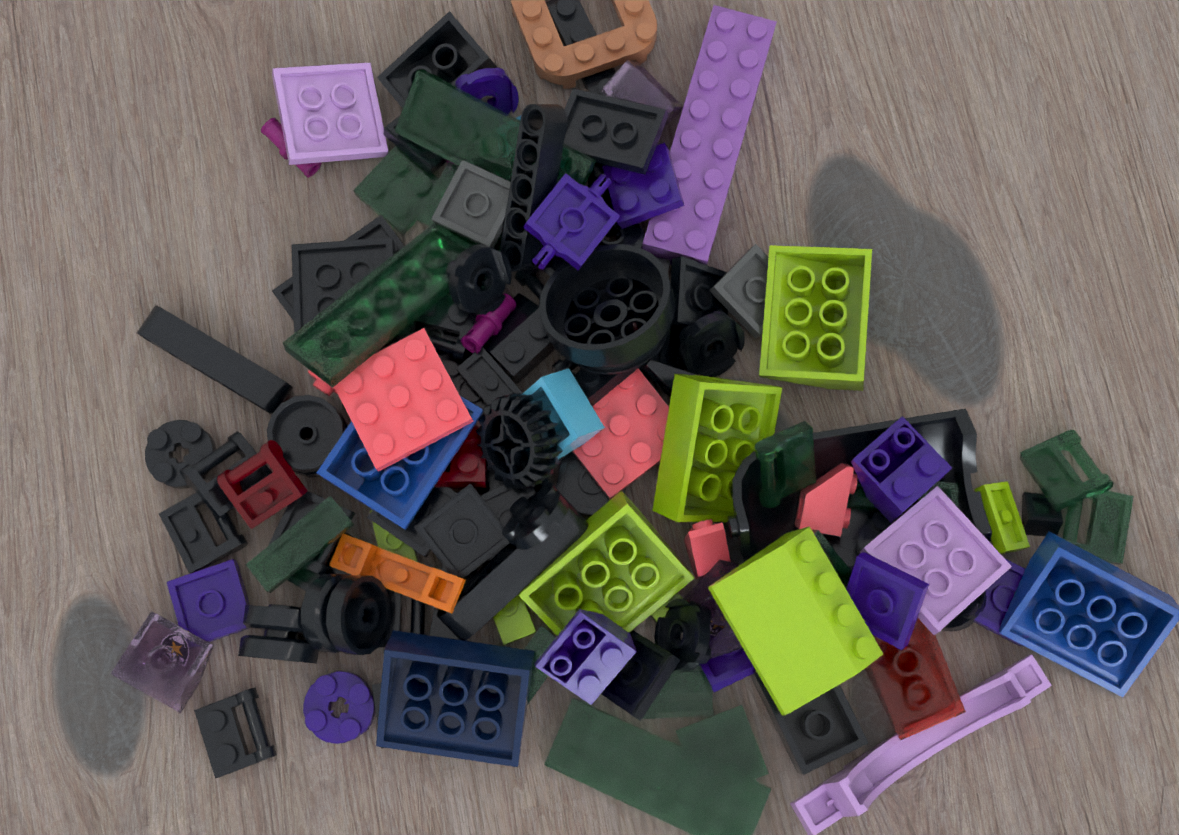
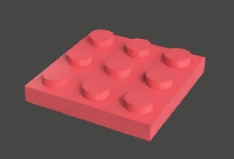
M424 328L329 377L378 472L473 422Z
M639 368L592 406L605 428L584 445L572 451L609 500L652 469L661 459L669 406Z

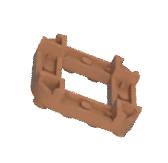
M510 0L513 17L517 20L533 60L536 74L541 80L544 78L551 83L563 85V89L576 87L575 81L633 60L636 66L642 64L647 60V55L652 51L657 40V20L649 0H611L622 27L567 46L562 44L545 0Z

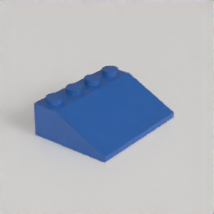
M460 396L473 420L472 423L379 472L372 463L351 421L316 473L354 499L406 530L484 410Z
M1048 532L1029 560L1001 623L999 633L1103 688L1124 697L1179 621V605L1171 595L1065 539Z

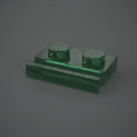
M698 665L695 669L688 672L673 671L643 719L713 716L712 689L700 666Z

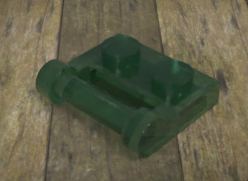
M806 421L800 422L756 443L755 455L760 460L762 489L759 492L762 506L767 508L776 507L780 504L782 498L816 483L813 427ZM776 456L779 481L777 482L775 478L774 459L776 458Z
M1068 430L1020 452V460L1056 512L1092 495L1104 494L1114 485L1108 474H1103L1083 448L1080 443L1081 437L1075 430ZM1062 450L1070 452L1089 480L1082 482L1062 454Z
M1068 483L1066 494L1069 496L1062 538L1108 563L1123 564L1134 496L1078 483ZM1086 498L1093 500L1086 543L1082 544L1077 542L1083 501Z

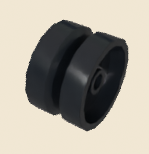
M312 395L294 396L281 403L271 415L267 427V440H274L280 445L283 457L296 474L310 478L320 477L316 472L338 442L348 424L338 410L325 399Z
M323 574L313 580L307 589L301 606V626L304 637L312 648L320 652H343L351 655L371 654L380 646L389 627L391 605L388 592L383 583L374 576Z
M268 604V606L245 605L243 624L247 628L264 630V636L245 635L241 637L238 656L317 664L319 651L312 648L307 640L298 639V633L303 634L301 607Z

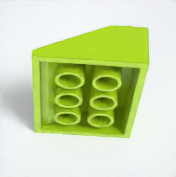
M769 245L759 377L825 389L863 391L872 249Z
M674 374L652 511L675 522H701L712 519L713 522H728L727 517L734 516L733 478L743 459L760 446L773 442L782 387L708 376Z
M621 490L586 520L589 526L584 534L526 586L518 596L557 636L579 609L603 614L630 633L690 583L694 576L642 512Z
M810 527L784 534L708 587L782 716L793 712L857 675L883 655Z

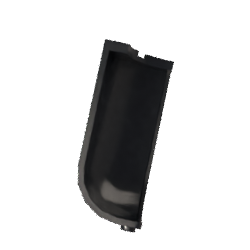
M966 408L905 418L952 469L902 514L906 513L938 486L990 542L992 530L983 507L980 491L973 492L970 473L977 472V432ZM897 420L786 437L760 446L743 459L733 478L734 516H728L727 520L731 538L738 537L744 562L784 534L799 530L795 525L801 490L841 463L853 467L851 461ZM857 479L855 493L853 495L849 494L847 508L851 509V517L848 528L842 529L841 537L813 532L839 578L851 576L858 556L856 544L861 527L879 511L866 497L859 479Z

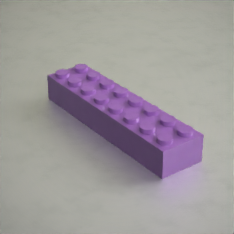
M716 5L713 6L670 149V156L685 206L650 218L642 243L644 250L657 258L670 260L671 265L672 259L679 256L705 265L708 264L777 21Z

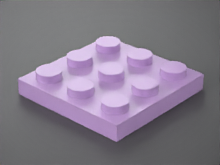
M371 63L273 68L272 78L289 165L387 157L389 151L386 136L383 135L384 127Z
M938 486L860 551V553L865 552L929 584L918 618L933 635L941 631L1012 567Z

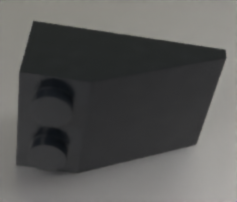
M449 11L377 78L418 126L452 106V97L456 89L455 84L461 75L470 74L479 69L498 67Z

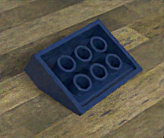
M393 630L384 649L376 746L518 767L535 651Z

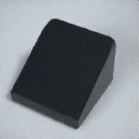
M1023 493L1022 524L1026 535L1046 536L1048 532L1058 535L1063 524L1058 495Z

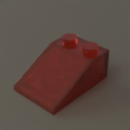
M917 618L909 643L903 650L873 635L883 655L867 666L865 670L900 740L966 712L936 635H933L919 618Z

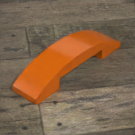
M344 533L329 564L330 567L351 575L374 576L383 583L386 589L451 614L466 581L463 578L421 564Z

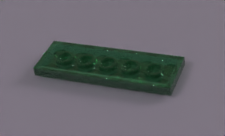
M417 70L395 132L457 166L464 160L511 182L520 120L425 70ZM564 144L557 183L566 173L576 182L585 186L596 160Z
M435 223L286 339L283 342L285 351L333 388L450 292L449 278L446 275L447 266L451 261L456 260L465 249L471 247V245L444 227Z
M576 698L571 700L544 764L692 835H753L772 789L765 784Z

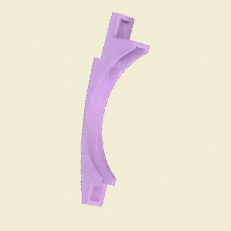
M1028 655L843 766L844 769L791 802L790 805L808 835H817L842 817L860 816L868 810L872 802L886 788L911 769L975 730L1031 703L1030 700L1052 685L1033 655Z

